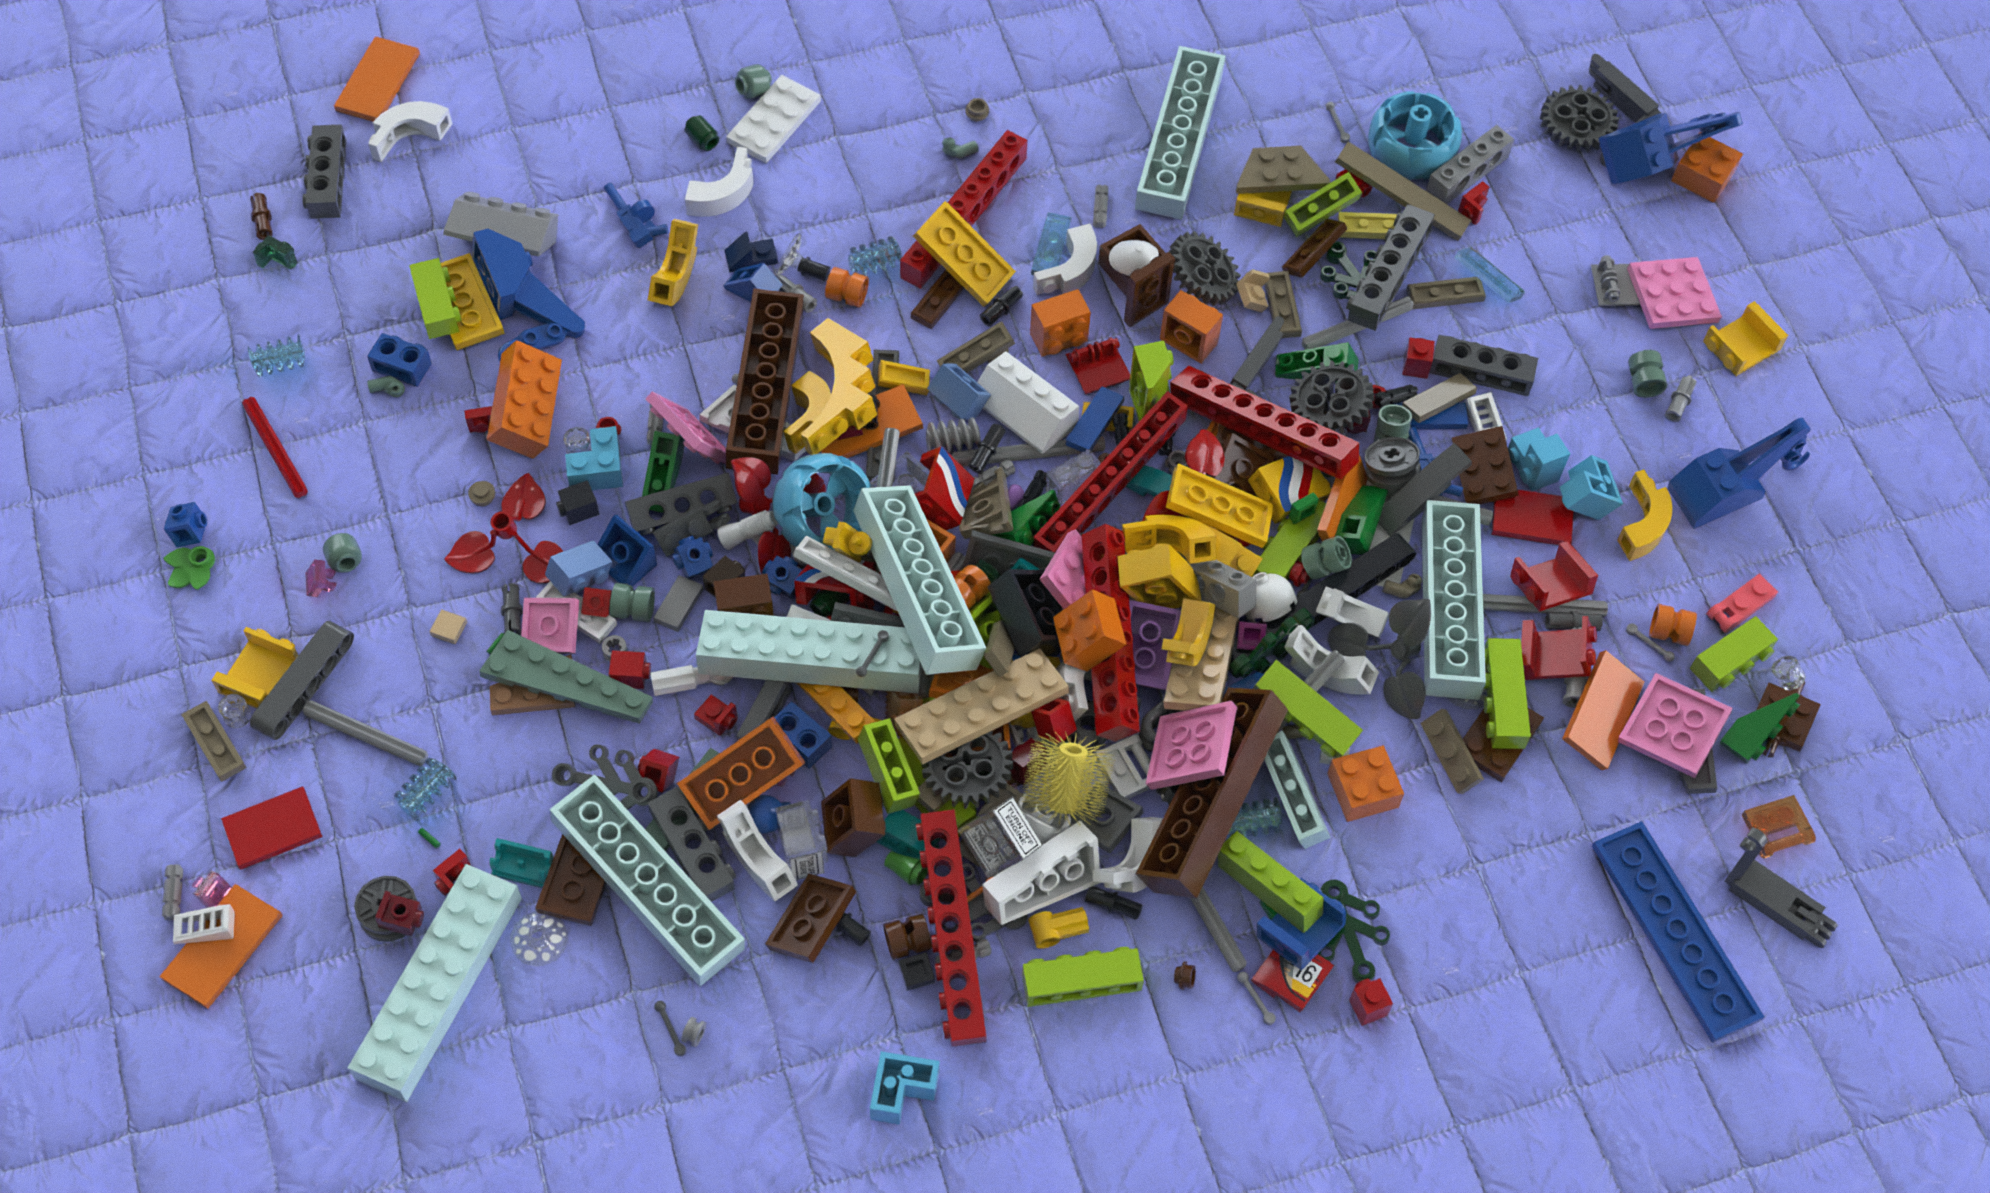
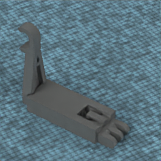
M1599 54L1591 56L1588 72L1596 80L1593 87L1600 91L1602 95L1608 96V100L1613 102L1634 123L1662 113L1658 110L1659 104L1611 62L1606 61ZM1601 153V164L1606 167L1603 154Z
M1281 316L1275 317L1233 377L1231 385L1258 396L1249 387L1276 350L1283 336L1280 329L1284 324V319Z
M765 681L736 735L737 740H740L771 717H775L783 709L792 692V682Z
M1752 827L1747 837L1739 845L1745 851L1724 881L1731 886L1729 891L1801 940L1805 938L1817 947L1824 948L1827 943L1826 940H1829L1832 936L1831 931H1835L1838 924L1822 913L1826 907L1755 860L1768 839L1762 831Z

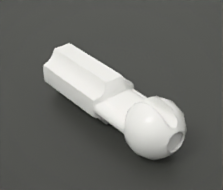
M692 665L650 672L654 696L696 689L697 685L711 682L716 685H725L733 678L698 674V667L694 668Z

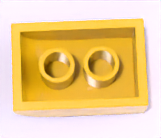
M1156 544L1150 549L1131 550L1125 555L1118 556L1120 587L1136 601L1173 609L1182 607L1183 598L1201 601L1199 583L1192 566L1169 544Z

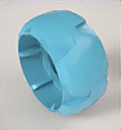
M1414 91L1398 93L1386 99L1374 113L1368 133V143L1372 157L1408 180L1430 179V175L1458 154L1462 141L1461 122L1459 117H1455L1453 108L1436 95L1431 93H1415ZM1407 124L1405 132L1393 126ZM1427 131H1433L1436 137L1442 140V144L1436 145L1427 140ZM1404 137L1406 142L1416 145V148L1406 146L1396 139Z
M832 453L811 454L793 462L784 471L782 479L777 482L772 499L774 518L783 528L781 531L783 537L796 548L805 536H808L835 550L832 546L823 543V537L826 527L837 528L838 521L841 522L832 513L835 509L834 497L840 494L845 496L846 503L843 522H846L859 532L862 531L853 510L861 489L870 488V481L864 471L853 461ZM815 473L831 474L827 492L806 493L803 489L805 485L811 482V475ZM807 517H821V536L815 535L805 521Z

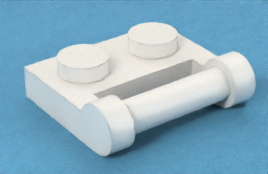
M1139 735L1130 736L1102 749L1107 751L1096 752V754L1108 755H1095L1098 757H1109L1106 759L1097 758V760L1111 759L1104 761L1111 763L1100 765H1112L1105 767H1112L1107 769L1108 772L1105 775L1108 777V781H1111L1110 784L1114 791L1127 799L1150 789L1146 785L1147 778L1142 780L1126 751L1133 752L1147 776L1150 759L1141 746L1143 742Z

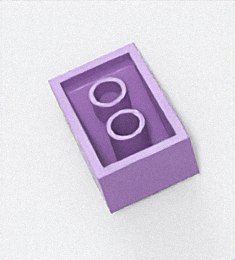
M1129 600L1136 685L1166 691L1172 663L1166 662L1168 651L1162 650L1163 638L1173 639L1178 628L1181 610Z

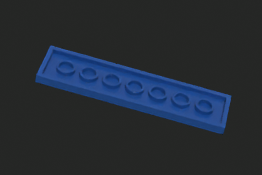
M1642 821L1595 841L1592 845L1593 850L1711 1042L1714 1043L1762 1021L1765 1017L1644 823Z

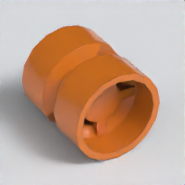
M833 267L826 283L825 297L837 302L845 299L846 304L860 308L868 291L869 277L858 273L850 275L848 270Z
M967 565L954 578L968 610L989 593L987 587L990 585V581L986 574L977 566Z
M1658 603L1651 620L1649 636L1664 641L1669 637L1672 643L1688 646L1695 630L1697 614L1696 612L1684 609L1675 612L1674 607Z

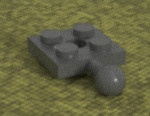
M1099 784V788H1093L1099 789V791L1104 790V794L1096 795L1107 796L1098 798L1100 801L1105 802H1101L1098 805L1093 804L1095 806L1101 805L1095 809L1094 807L1086 806L1088 809H1091L1088 811L1092 814L1089 815L1080 811L1084 814L1082 815L1083 819L1073 813L1076 818L1075 820L1070 814L1071 824L1069 827L1077 823V821H1081L1098 838V847L1111 853L1131 829V819L1142 816L1143 808L1108 787L1101 788L1104 785ZM1107 813L1111 815L1107 821L1101 822L1097 820L1100 814Z

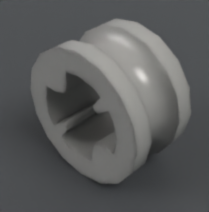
M612 635L603 641L602 651L607 661H611V646L614 648V645H619L620 651H627L626 642L621 636Z
M691 1017L684 1028L681 1041L684 1043L690 1041L692 1046L697 1047L705 1032L706 1022L701 1021L698 1023L695 1017Z

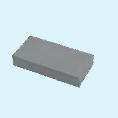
M679 575L655 614L654 622L679 632L701 595L703 585Z

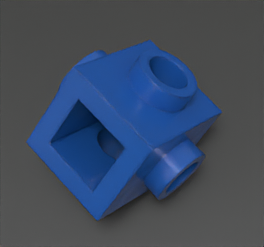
M195 502L178 504L170 507L164 531L176 548L197 544L202 541L208 520L206 514L200 510Z
M693 536L678 541L680 546L674 549L675 555H672L677 570L682 569L685 578L689 579L709 571L713 567L710 559L713 557L712 549L708 542H703L702 537L694 539ZM689 553H693L696 559H692Z
M776 556L773 561L769 560L762 571V574L768 573L771 593L780 596L782 593L791 599L796 594L794 580L802 571V569L798 568L799 564L792 558L785 556L783 559Z

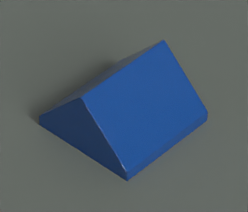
M613 515L597 545L612 561L608 574L618 583L628 584L633 587L657 566L654 546L618 515Z

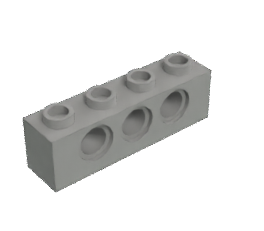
M1495 125L1430 175L1426 191L1445 204H1448L1509 157L1514 138L1498 125Z
M1178 552L1187 561L1185 556ZM1217 560L1190 564L1199 583L1201 600L1216 605L1215 607L1237 618H1240L1256 607L1255 578Z

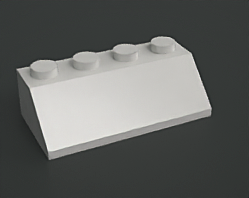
M1006 351L986 366L977 382L991 394L982 409L1041 454L1071 433L1079 421V405Z

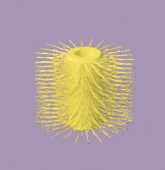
M1053 741L1051 743L1055 744V746H1050L1054 748L1045 747L1049 750L1042 748L1031 749L1032 751L1042 750L1049 752L1048 754L1038 752L1039 754L1032 755L1034 756L1031 757L1032 759L1038 758L1034 760L1038 762L1032 764L1033 768L1036 767L1037 773H1028L1031 775L1029 776L1031 778L1025 779H1035L1031 781L1035 783L1025 786L1028 787L1025 788L1026 790H1032L1023 791L1026 793L1037 792L1026 794L1033 795L1026 796V798L1041 797L1039 799H1031L1045 802L1034 801L1031 803H1044V805H1040V808L1049 806L1050 810L1045 814L1053 810L1055 811L1054 815H1057V813L1065 814V820L1067 814H1071L1076 820L1073 813L1076 814L1075 811L1080 815L1082 814L1080 811L1090 815L1092 813H1089L1088 810L1091 809H1088L1086 806L1094 807L1095 809L1101 805L1095 806L1093 804L1098 805L1101 802H1105L1100 801L1098 798L1107 796L1096 795L1104 794V790L1099 791V789L1092 788L1091 786L1099 788V784H1101L1103 779L1108 781L1106 780L1108 777L1102 778L1106 776L1102 774L1108 772L1107 769L1112 768L1105 767L1112 765L1100 764L1111 763L1104 762L1111 759L1097 760V758L1106 759L1109 757L1092 755L1102 756L1108 754L1091 753L1094 751H1087L1085 746H1081L1079 743L1075 744V741L1074 743H1071V741L1065 743L1063 741L1061 745ZM1093 765H1099V766H1102V767L1105 766V767H1104V768H1098V766H1093Z

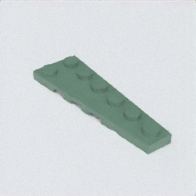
M509 630L506 631L479 670L480 677L512 687L515 684L528 688L529 692L539 694V692L554 696V699L563 702L565 699L579 703L581 707L598 710L604 714L640 724L653 703L652 696Z

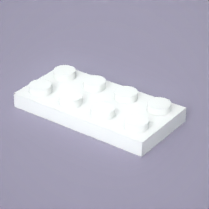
M781 74L769 90L764 93L726 136L727 143L736 148H747V154L767 164L821 102V95Z

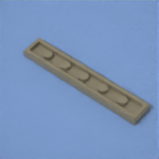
M1349 141L1335 161V163L1402 206L1406 207L1409 204L1434 213L1433 226L1457 241L1462 237L1471 222L1463 214Z

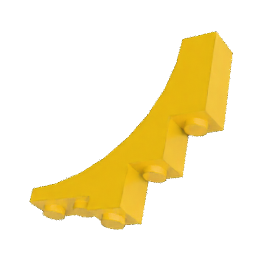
M829 318L809 332L815 351L828 360L834 368L835 376L832 393L825 408L816 420L801 433L806 451L810 455L821 452L843 434L849 426H854L857 430H860L877 416L872 396L868 394L875 388L870 368L866 367L874 360L869 343Z

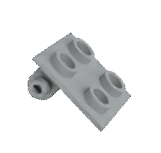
M1608 255L1603 256L1599 264L1591 265L1598 305H1641L1627 271L1629 264H1614V260Z

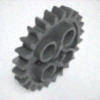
M1569 85L1568 91L1563 87H1560L1559 93L1553 91L1551 97L1547 96L1541 109V127H1546L1544 133L1552 134L1551 141L1560 140L1558 146H1562L1564 143L1567 144V150H1570L1572 146L1576 147L1577 152H1580L1581 147H1584L1589 152L1591 146L1599 150L1600 143L1598 138L1615 132L1618 128L1619 117H1616L1618 110L1613 109V102L1606 103L1608 96L1601 98L1599 97L1600 91L1591 93V87L1584 91L1581 85H1579L1577 90L1572 85Z
M1195 231L1191 234L1186 232L1183 236L1180 235L1169 247V252L1175 257L1173 273H1176V276L1173 279L1176 281L1180 280V289L1186 287L1188 289L1187 294L1193 293L1198 300L1202 298L1204 304L1210 301L1215 306L1217 303L1222 305L1225 301L1228 302L1238 291L1236 283L1239 281L1237 279L1241 276V274L1235 272L1238 265L1231 262L1234 257L1227 256L1228 249L1222 250L1220 248L1221 242L1213 243L1212 236L1206 239L1204 233L1198 236Z
M1331 361L1329 367H1325L1323 362H1321L1320 369L1311 366L1310 374L1303 371V379H1295L1296 386H1291L1292 394L1289 395L1291 412L1333 431L1338 429L1343 434V427L1346 426L1353 430V422L1361 425V416L1368 417V410L1373 409L1374 392L1372 383H1369L1368 375L1363 376L1362 369L1354 370V364L1345 368L1343 361L1339 366H1335L1334 362Z
M992 730L923 765L921 763L922 768H924L922 776L926 778V787H933L932 793L934 797L941 794L942 803H945L949 798L952 799V807H955L961 801L963 802L964 809H967L969 802L973 801L975 807L978 808L979 800L981 799L989 804V795L991 794L998 798V788L1006 790L1007 782L1005 780H1011L1012 778L1010 771L1013 770V761H1011L1012 751L1008 750V742H1001V733L993 735ZM975 747L984 748L982 751L978 752L972 750ZM948 753L956 754L954 757H945ZM982 771H987L990 773L987 776L978 775ZM955 777L962 778V780L959 782L950 781L952 778Z

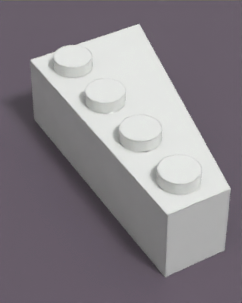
M1078 821L1032 851L1026 857L983 883L985 907L1003 925L1101 883L1092 881V870L1100 869L1098 838L1081 821Z

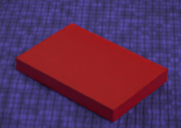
M1517 489L1519 496L1494 501L1491 535L1555 545L1565 541L1572 543L1574 511L1564 506L1562 502L1563 496Z
M304 786L221 818L240 870L323 837Z

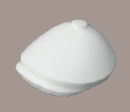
M1122 241L1116 244L1110 251L1109 262L1116 271L1130 276L1134 270L1148 265L1153 258L1159 256V253L1155 246L1145 241Z

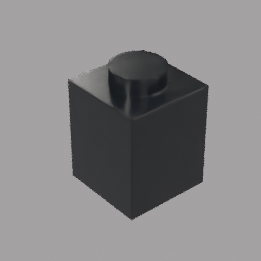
M588 480L558 490L560 501L556 502V506L560 516H566L569 525L600 515L596 498Z

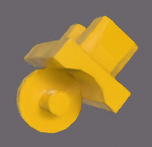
M838 521L837 528L826 527L823 543L832 546L835 551L860 563L861 555L868 553L871 549L872 539L867 533L859 532L846 522Z

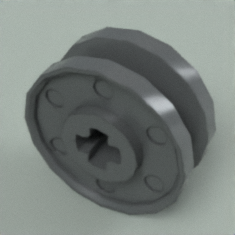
M1387 437L1375 441L1365 451V472L1368 481L1374 486L1386 490L1403 488L1421 470L1419 462L1420 450L1415 443L1401 437Z
M381 876L372 879L362 886L356 896L354 909L361 928L369 937L377 941L391 942L401 939L406 935L378 928L375 916L385 891L391 892L392 895L417 901L413 888L405 880L396 876ZM399 909L396 912L397 915L405 913V911Z

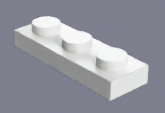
M551 581L536 596V598L578 599L577 629L599 644L617 626L616 619L610 615L608 617L582 614L583 598L575 592L563 596Z

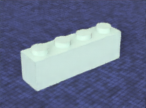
M1280 731L1276 734L1264 760L1296 836L1306 849L1331 837L1290 741L1284 732Z

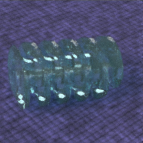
M893 236L887 238V243L884 239H879L877 245L871 241L868 244V248L864 244L859 246V250L851 247L848 254L851 273L861 271L865 276H867V268H870L876 274L877 265L883 271H886V263L895 268V260L900 262L902 258L899 244Z
M300 334L297 335L296 343L293 342L290 336L287 337L286 345L280 339H277L275 348L269 341L266 342V350H263L259 344H256V352H252L248 346L252 367L259 377L263 376L264 369H266L268 374H273L274 366L279 372L284 371V364L290 370H293L295 361L300 367H304L306 355Z
M427 758L425 760L426 767L420 766L417 769L418 775L412 774L409 778L410 783H404L401 786L403 792L396 791L394 794L399 807L415 821L419 820L416 814L417 810L423 813L427 812L423 805L424 802L431 805L435 803L431 797L432 793L437 796L442 795L439 789L440 785L445 788L450 787L446 778L457 779L452 770L433 758Z
M1277 797L1274 798L1273 803L1269 799H1264L1262 805L1259 801H1253L1251 807L1247 802L1243 803L1229 831L1230 837L1236 831L1247 837V830L1249 829L1253 836L1256 837L1258 835V828H1262L1264 834L1268 835L1269 826L1273 827L1275 833H1279L1282 819Z

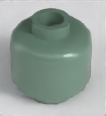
M760 64L740 69L737 77H735L737 91L746 98L764 95L769 90L770 83L772 82L770 72Z
M338 533L329 537L324 542L323 554L332 570L341 573L350 572L360 564L362 553L352 535Z

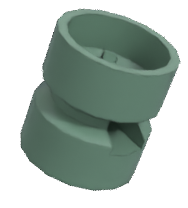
M1643 350L1629 358L1628 364L1632 376L1633 389L1637 396L1643 398L1654 397L1666 390L1667 382L1665 373L1662 370L1663 362L1658 351Z
M1390 404L1382 407L1378 413L1374 442L1387 437L1408 439L1412 413L1400 405Z
M1341 536L1326 539L1322 544L1315 543L1302 549L1301 553L1305 571L1314 580L1326 577L1331 572L1337 573L1349 569L1352 563L1350 549Z
M615 583L610 599V616L624 619L631 615L635 621L650 622L654 610L655 589L653 587L638 586L633 590L631 585Z

